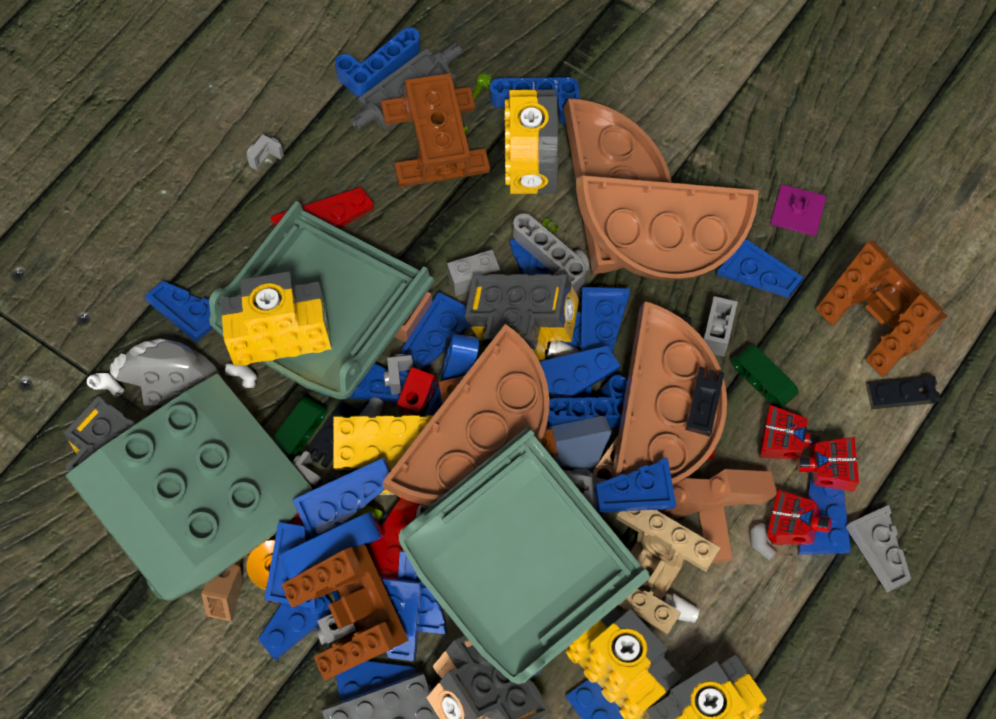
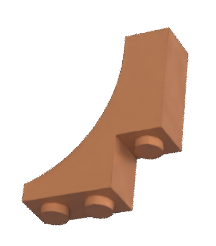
M724 469L711 479L685 478L673 486L676 501L674 509H661L658 511L675 520L712 508L744 504L762 505L775 497L777 491L770 471Z

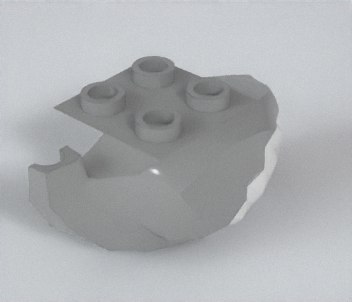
M165 339L144 341L130 349L126 355L120 354L110 365V373L115 380L141 386L144 405L164 406L189 390L190 387L198 385L216 374L220 376L216 367L205 356L180 342Z

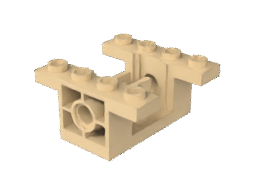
M657 510L619 512L616 519L639 532L637 542L630 553L643 569L649 572L651 578L616 607L623 614L631 609L646 626L648 625L667 637L681 612L663 602L664 595L668 592L686 561L707 572L719 553L720 547Z

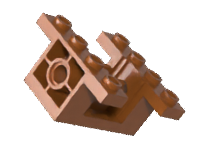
M451 73L405 80L404 96L402 98L381 101L385 125L413 121L418 141L417 159L394 163L399 188L490 172L485 148L469 151L460 113L475 111L471 87L454 89ZM437 120L440 122V124H434L432 123V121Z
M874 240L867 242L817 306L816 310L833 326L839 322L850 307L866 301L868 304L865 308L881 324L888 323L894 329L881 337L882 341L866 359L884 377L901 358L919 350L948 316L942 311L943 308L926 292H923L889 259L890 256Z
M365 544L353 549L352 547L344 549L281 584L291 608L299 606L310 599L315 600L338 590L341 599L328 605L339 629L353 623L357 630L354 635L332 644V648L314 656L324 681L409 641Z

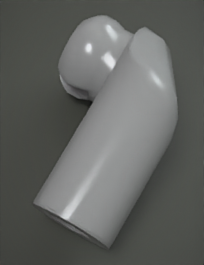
M758 523L752 527L750 532L751 546L767 560L771 561L777 551L767 543L768 527L764 523Z

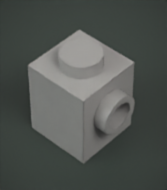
M332 614L317 620L320 628L316 630L321 645L327 643L329 649L333 647L332 644L357 632L353 623L339 629Z

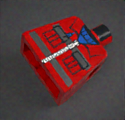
M411 367L397 403L398 408L402 412L401 417L424 416L438 387V382L434 375Z
M770 405L766 414L759 457L797 460L798 457H801L804 447L812 449L814 444L820 442V435L806 432L807 418Z
M855 437L816 443L811 450V457H798V472H812L813 484L815 486L855 491L859 483Z
M778 490L767 536L774 545L813 544L816 531L830 533L832 518L820 516L821 510L815 501Z

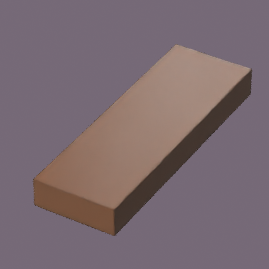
M724 507L698 512L701 536L720 547V551L712 563L731 562L732 554Z

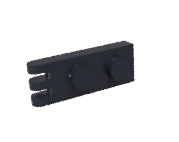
M699 367L685 430L710 437L724 373L719 372L717 380H713L715 370L709 369L707 378L703 377L705 368Z
M342 401L338 404L306 450L311 456L316 451L313 457L314 462L319 463L322 457L325 456L321 466L327 468L334 458V417H358L361 414L360 411Z

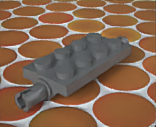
M454 42L441 53L432 54L426 48L358 98V104L363 110L350 118L353 127H356V130L359 131L370 121L376 120L389 132L399 123L385 125L381 101L402 98L404 96L405 80L451 73L452 81L455 83L456 75L450 71L449 63L463 54L462 48Z
M420 672L321 709L324 719H439L427 699L428 695L437 685L433 687L427 685L424 673Z

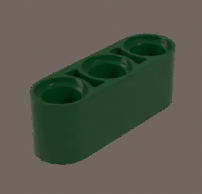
M749 344L731 359L732 365L737 372L772 406L782 409L799 394V390L794 382L755 345Z
M304 397L272 438L291 463L313 436L327 414L326 408L308 397Z

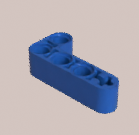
M410 27L403 29L362 63H359L349 54H341L335 60L337 79L353 94L361 97L419 54L421 50L419 32Z
M569 77L499 78L493 80L490 84V102L496 108H505V99H509V90H556L558 119L564 126H566L563 108L567 100L579 99L578 82Z
M453 334L443 363L441 381L462 377L467 374L477 358L479 337ZM439 392L438 408L443 405L441 392Z
M621 375L611 377L601 388L600 398L550 399L547 427L598 416L606 417L610 428L620 427L627 379Z
M369 512L294 547L278 557L290 580L344 549L350 547L353 549L363 544L368 545L385 535L375 513Z

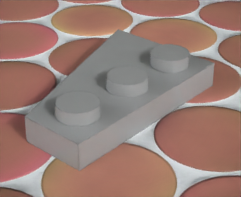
M889 505L861 517L846 526L887 593L911 580L903 550L899 548L896 536L898 533L896 526H893L891 522V509Z

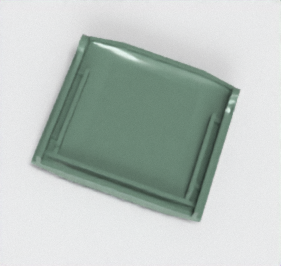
M295 201L236 278L225 288H218L212 293L209 299L211 314L209 322L211 327L223 337L220 298L241 295V279L290 271L294 286L319 281L327 308L332 349L321 353H307L297 357L261 361V363L308 389L337 399H346L352 395L435 280L429 275L426 267L423 266L420 271L303 211L301 204Z
M218 374L185 391L98 449L66 474L67 480L147 579V584L157 598L164 600H175L209 583L277 533L278 522L288 524L298 514L293 499L312 491L309 483Z
M528 427L411 521L399 534V543L419 579L480 655L511 682L516 684L525 683L651 578L648 575L649 572L643 569L537 440L534 432L529 430Z

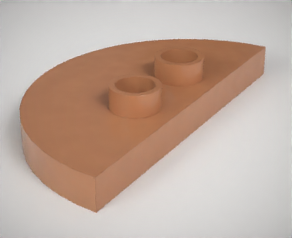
M580 99L567 100L563 110L576 178L595 176L672 183L668 167L661 152L652 139L636 123L604 105ZM584 222L592 273H606L623 268L599 247Z
M595 176L576 178V192L580 211L590 234L599 247L612 260L628 271L655 280L687 279L707 273L723 264L737 251L747 237L758 204L759 190Z
M646 301L640 307L611 479L622 474L627 475L637 471L640 467L658 463L659 460L668 457L672 484L675 486L691 476L709 458L718 444L724 429L727 413L726 387L723 378L710 437L685 430L699 367L705 368L703 375L705 378H707L709 369L715 370L713 380H717V375L721 372V369L710 347L694 328L669 310Z
M506 324L502 327L384 479V489L405 500L431 506L527 427L534 432L537 440L541 444L543 443L549 415L548 385L545 373L534 351L516 331Z

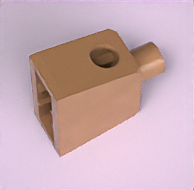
M241 560L205 584L201 595L206 616L232 621L243 584L239 567Z

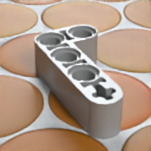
M519 214L515 217L513 222V238L516 242L554 273L552 276L567 275L575 292L581 288L586 280V263L532 216ZM537 242H544L545 244L538 245ZM557 256H558V257H561V258H563V259H562V260H556V259H554V257H557ZM576 271V272H579L580 274H579V275H573L571 272Z

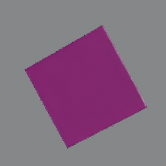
M781 184L770 225L816 236L826 196Z

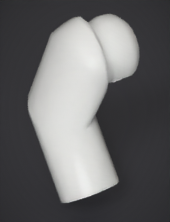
M226 364V376H239L243 379V387H255L257 375L249 366Z
M96 373L87 378V385L90 388L108 389L114 397H118L124 392V388L109 373Z

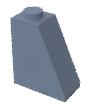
M604 416L546 428V430L553 429L559 455L552 457L560 467L587 469L589 471H594L611 434V429Z

